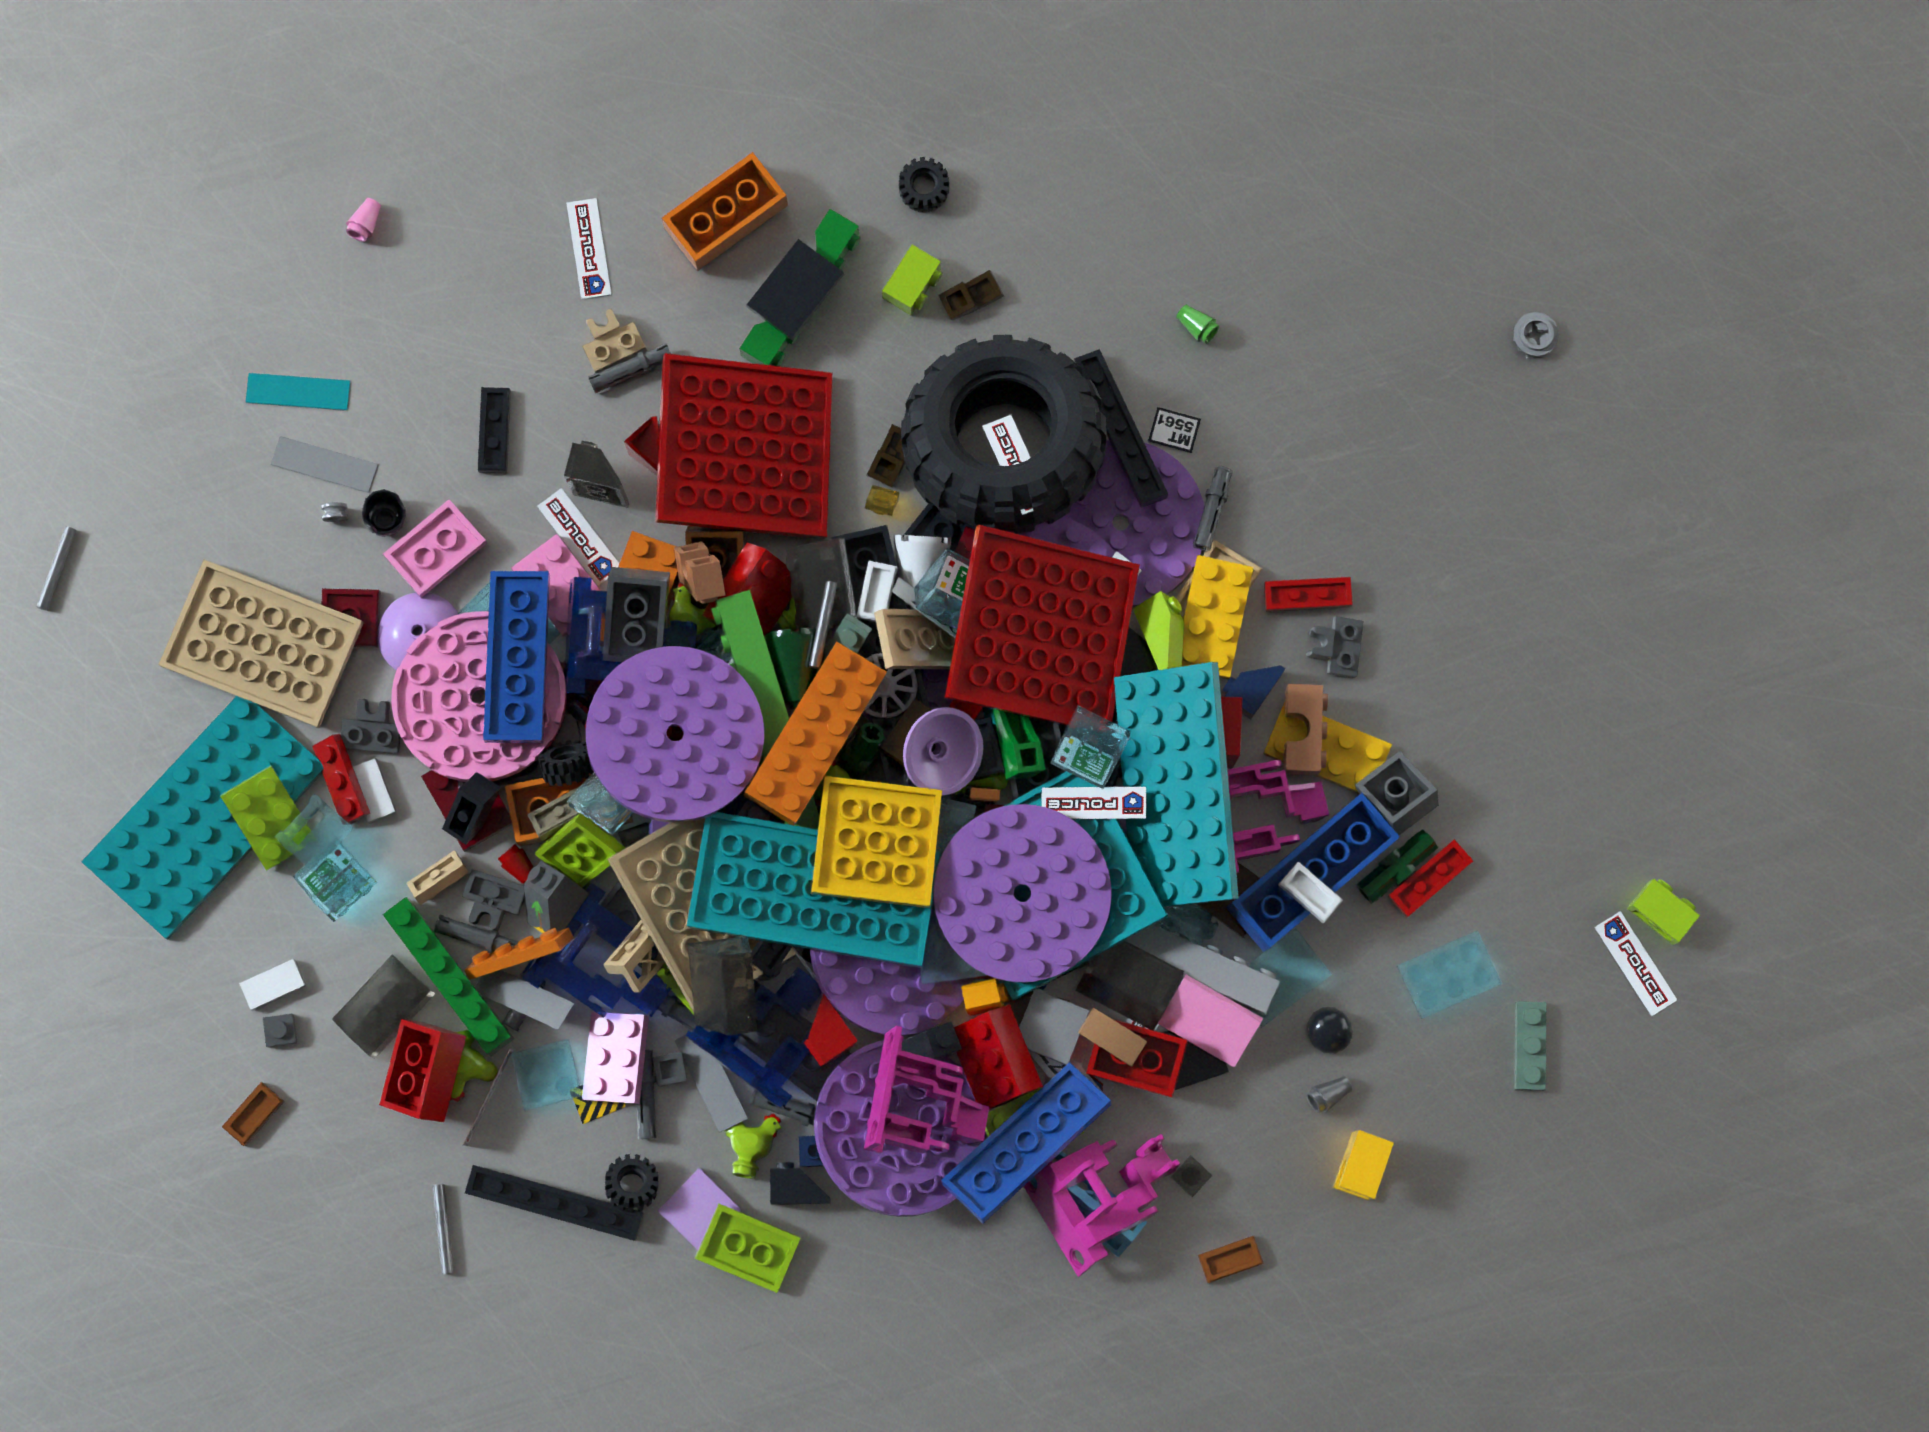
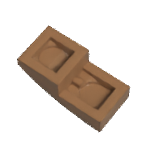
M1095 1008L1091 1010L1078 1031L1079 1034L1131 1067L1147 1043L1146 1040Z

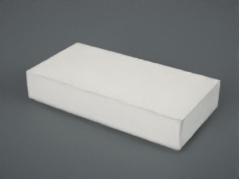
M873 561L868 562L857 619L876 622L874 612L881 609H889L897 566Z
M372 759L354 766L353 769L371 813L366 816L368 823L370 824L395 814L396 810L377 760Z
M1299 862L1294 865L1278 884L1322 923L1330 917L1343 901Z
M294 959L239 983L252 1011L306 987Z

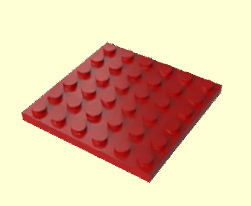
M665 353L662 364L655 522L824 540L827 537L833 373Z
M983 525L976 526L945 698L1100 734H1110L1116 702L1114 677H1119L1121 674L1140 564Z

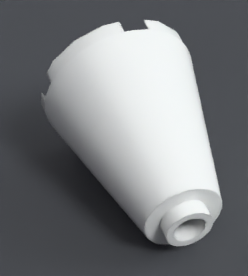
M894 534L900 578L934 602L938 591L936 584L951 547V538L944 537V543H941L942 537L904 535V541H901V535ZM910 605V610H916Z

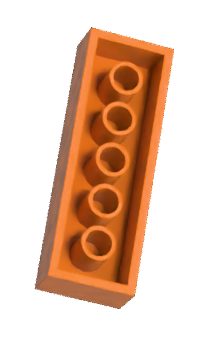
M836 641L743 796L790 825H795L887 672Z

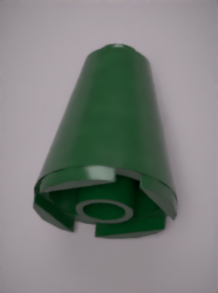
M801 628V631L793 632L792 629H784L767 633L764 636L785 705H790L791 710L796 709L817 674V669L809 667L816 633L815 628Z

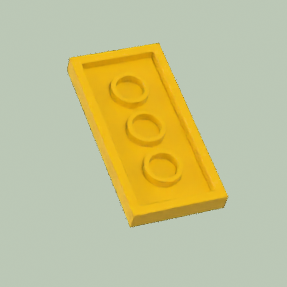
M1197 555L1183 618L1182 666L1218 662L1219 677L1230 679L1254 567Z
M1285 701L1263 752V755L1275 760H1281L1282 763L1286 741L1297 742L1307 737V727L1303 721L1298 718L1285 717ZM1322 715V722H1327L1326 740L1322 739L1321 751H1326V767L1321 768V772L1316 777L1359 794L1355 784L1386 761L1392 744Z

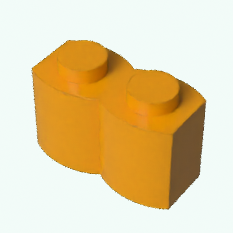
M997 978L961 986L965 1008L970 1016L1003 1007L1005 1002H1009L1007 989L1004 983H999Z

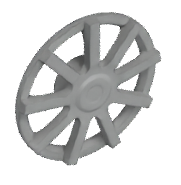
M873 654L866 659L874 662L875 665L881 668L878 659H883V654ZM888 669L864 711L878 718H892L905 712L915 699L917 693V678L914 670L907 669L894 677L892 676L893 669ZM908 675L911 676L912 687L897 684V681ZM896 691L911 693L905 705L896 696ZM878 697L882 698V713L869 709ZM891 697L900 709L887 713V698Z

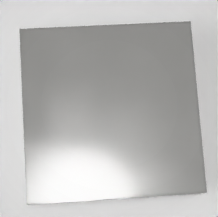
M1035 989L1019 1027L1028 1050L1067 1065L1080 1035L1078 1031L1086 1020L1089 1010Z

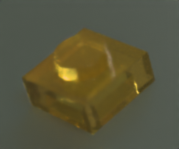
M872 485L866 500L865 509L879 515L886 514L892 516L898 503L900 492Z

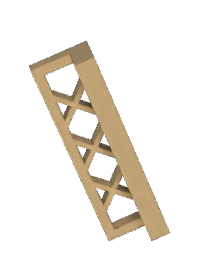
M640 920L603 966L608 974H623L633 992L640 993L665 961L659 950L657 957L651 960L652 947L655 943L642 920ZM639 963H642L641 976L637 979L633 970Z

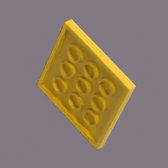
M824 776L811 894L929 908L942 790Z

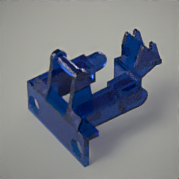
M573 577L570 580L564 666L567 695L571 693L584 694L585 680L604 681L622 663L603 661V653L599 649L601 619H605L607 591L591 590L592 578ZM588 618H590L588 650H586L587 622ZM681 620L668 622V628H665L663 647L681 646L696 649L697 624L692 621Z
M589 882L582 887L590 893L566 926V928L570 929L573 936L581 925H583V928L563 956L560 955L565 949L564 947L561 951L530 960L520 974V977L537 989L544 979L547 978L603 1018L607 1013L598 1004L588 1000L591 995L611 1009L615 1007L622 997L652 1017L672 989L659 978L653 976L640 993L633 992L625 977L615 986L598 973L592 978L572 963L593 933L617 949L633 930V927L598 904L606 892L592 882ZM633 970L637 979H639L641 975Z
M798 967L775 994L764 985H761L746 1004L744 1002L745 999L754 991L758 983L753 979L746 985L710 1032L698 1024L692 1032L688 1031L686 1034L687 1039L781 1111L793 1097L783 1087L810 1053L804 1044L810 1032L801 1043H798L788 1035L764 1067L737 1047L740 1038L756 1019L761 1023L775 1004L793 1018L797 1016L802 1008L807 1012L813 1009L823 993L817 981Z

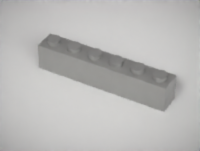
M1160 922L1112 947L1116 951L1181 980L1187 974L1246 1009L1266 1017L1280 986V981L1276 980L1277 975L1263 968L1258 972L1249 968L1250 963L1244 959L1234 956L1231 960L1222 956L1223 951L1217 947L1207 944L1206 948L1195 944L1196 939L1190 935L1180 932L1179 936L1168 932L1169 927Z

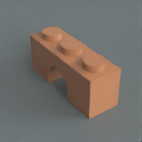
M703 542L674 547L679 581L696 601L710 603L716 601L717 597L725 595L720 561L714 555L709 556L708 548Z
M1288 684L1285 689V717L1298 718L1307 727V737L1297 742L1286 741L1284 745L1283 770H1285L1286 774L1318 776L1321 768L1326 767V751H1321L1322 739L1326 740L1327 722H1322V711H1327L1328 694L1323 693V685Z

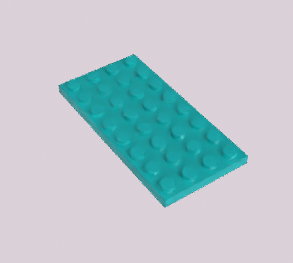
M1218 662L1114 677L1123 787H1146V818L1126 819L1127 838L1164 907L1239 899Z
M236 696L81 862L168 940L253 849L220 795L271 765L295 804L323 774V765L319 759L258 704Z
M720 812L705 817L686 928L917 968L922 967L934 894V879L940 851L936 850L929 908L811 894L818 834L817 829Z

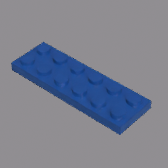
M549 571L490 572L483 732L485 743H543L550 586Z
M1069 1062L941 1180L942 1185L984 1224L1112 1105L1111 1100Z

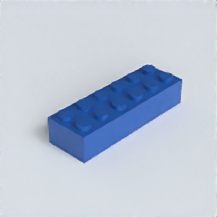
M1361 793L1238 896L1239 899L1232 901L1226 908L1264 952L1311 914L1278 885L1297 862L1301 863L1335 893L1399 839L1400 836L1366 796Z

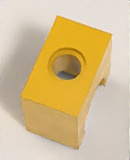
M1361 1130L1352 1132L1333 1188L1367 1201L1369 1198L1375 1199L1394 1142Z

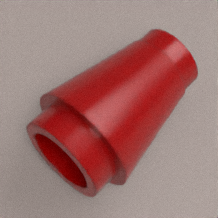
M516 844L498 858L502 863L500 867L523 884L534 867L524 849H520Z

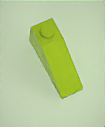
M1159 591L1133 608V611L1158 670L1182 667L1184 621L1180 614L1182 607L1174 596L1170 597Z

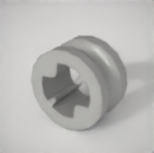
M341 502L323 504L321 509L325 511V515L322 516V520L325 522L347 520L348 515L345 514V510L348 508L347 504Z

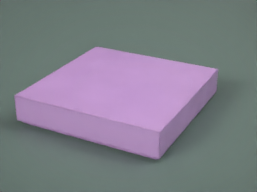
M698 1168L657 1211L698 1250L718 1203L737 1211L742 1209Z

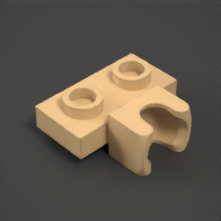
M612 309L606 311L608 323L604 327L597 326L592 318L586 320L594 341L582 347L595 373L646 349L634 322L620 328Z

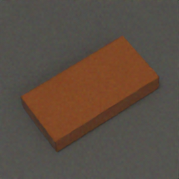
M970 788L968 800H970L969 802L995 804L1000 800V790Z
M261 1082L223 1124L222 1128L241 1145L246 1146L285 1101Z
M1254 1235L1198 1255L1207 1283L1264 1264Z

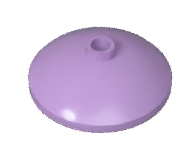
M411 593L397 599L386 609L379 622L377 640L382 656L393 669L397 670L407 654V649L419 637L413 635V630L416 627H422V633L425 634L437 626L438 622L458 615V612L447 600L432 593H427L422 598L417 593Z
M949 707L933 709L922 715L908 732L903 749V762L906 773L917 787L942 790V795L955 793L965 787L977 773L983 756V739L978 725L965 712ZM935 744L936 748L931 752L932 746Z

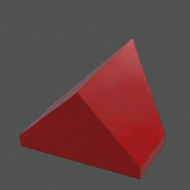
M653 416L632 433L624 443L628 454L657 476L659 446L655 441L659 440L660 426L657 416Z
M824 993L809 1037L804 1041V1044L820 1066L845 1055L858 1041Z

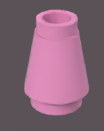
M366 198L365 202L346 222L348 226L346 228L347 234L361 242H365L367 238L372 237L381 204L374 199Z

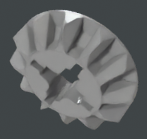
M1540 312L1525 314L1517 321L1513 329V341L1516 342L1519 351H1523L1529 357H1542L1551 352L1559 338L1558 327L1554 320ZM1532 327L1536 329L1537 333H1545L1539 338L1538 344L1534 338L1527 337V335L1531 334Z

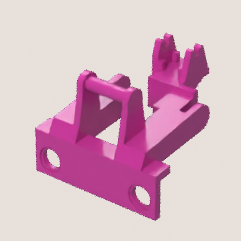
M1281 760L1227 770L1230 800L1251 794H1257L1259 800L1281 796L1286 818L1299 816V822L1302 825L1309 822H1317L1329 816L1321 781L1288 785L1285 770L1261 775V772L1274 771L1281 768ZM1274 824L1233 832L1236 873H1239L1237 861L1279 853L1281 846L1299 842V834L1277 838Z
M895 1026L886 1032L878 1075L874 1083L876 1086L870 1118L867 1121L868 1129L864 1149L881 1154L885 1143L921 1154L929 1150L937 1152L949 1151L950 1145L948 1143L930 1139L932 1124L888 1112L893 1086L902 1083L927 1089L926 1096L947 1102L943 1126L954 1128L951 1135L952 1141L960 1140L965 1144L983 1142L989 1106L981 1105L961 1096L964 1079L953 1076H961L963 1068L902 1051L904 1036H901L902 1027Z
M1162 1134L1156 1138H1151L1135 1152L1137 1158L1131 1160L1119 1171L1129 1189L1121 1192L1116 1198L1111 1197L1098 1176V1173L1110 1164L1104 1154L1117 1146L1115 1140L1108 1141L1101 1146L1096 1141L1054 1163L1051 1161L1034 1176L1038 1184L1037 1188L1033 1187L1030 1181L1024 1186V1189L1078 1277L1083 1275L1096 1262L1109 1255L1102 1243L1158 1213L1155 1206L1141 1213L1139 1211L1146 1208L1158 1197L1151 1185L1174 1173L1180 1165L1178 1159L1172 1162L1163 1149L1161 1143L1165 1138ZM1087 1179L1102 1204L1084 1218L1067 1189ZM1075 1250H1078L1082 1254L1084 1264L1079 1263V1261L1077 1260Z

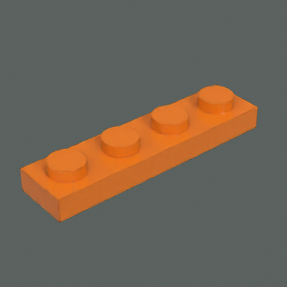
M553 928L541 934L539 938L534 939L533 936H528L520 940L517 945L511 946L510 943L498 947L490 954L487 950L482 951L472 957L473 962L464 971L468 979L471 980L561 951L574 937L569 928L560 931Z

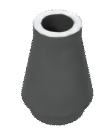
M1342 1076L1338 1079L1312 1086L1311 1091L1307 1092V1099L1315 1112H1328L1345 1095L1352 1092V1086L1349 1080Z

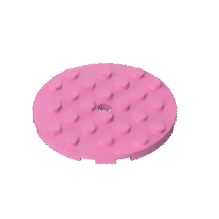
M488 611L467 612L451 616L438 622L437 626L425 634L422 633L407 649L406 656L400 667L396 670L392 686L391 704L395 725L408 749L422 764L432 771L462 782H467L476 772L490 781H497L517 774L539 759L538 757L542 754L541 752L547 750L554 741L566 711L567 687L563 668L554 650L547 642L543 743L484 742L485 701L480 705L472 702V695L477 690L485 691Z

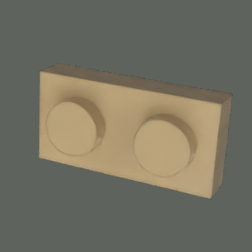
M454 850L406 884L417 902L422 905L427 900L433 899L452 883L458 882L469 871Z

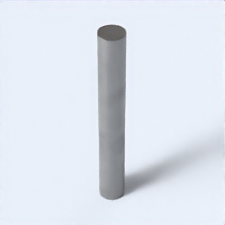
M65 526L36 606L39 609L48 611L77 531L71 527Z
M826 581L809 662V667L814 669H820L837 588V583Z
M433 1185L442 1274L454 1273L445 1185Z

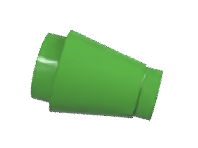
M1187 304L1180 309L1176 316L1198 342L1202 341L1207 344L1219 330V325L1215 323L1216 319Z

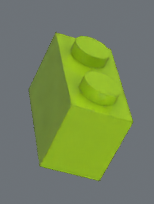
M912 244L883 288L882 299L910 316L915 309L921 310L928 298L925 294L929 287H935L942 277L943 273L940 271L941 261Z
M1652 879L1644 886L1627 909L1672 945L1677 944L1700 915L1695 912L1696 907L1685 898L1680 900L1671 893L1673 889L1669 884L1661 879L1658 881Z

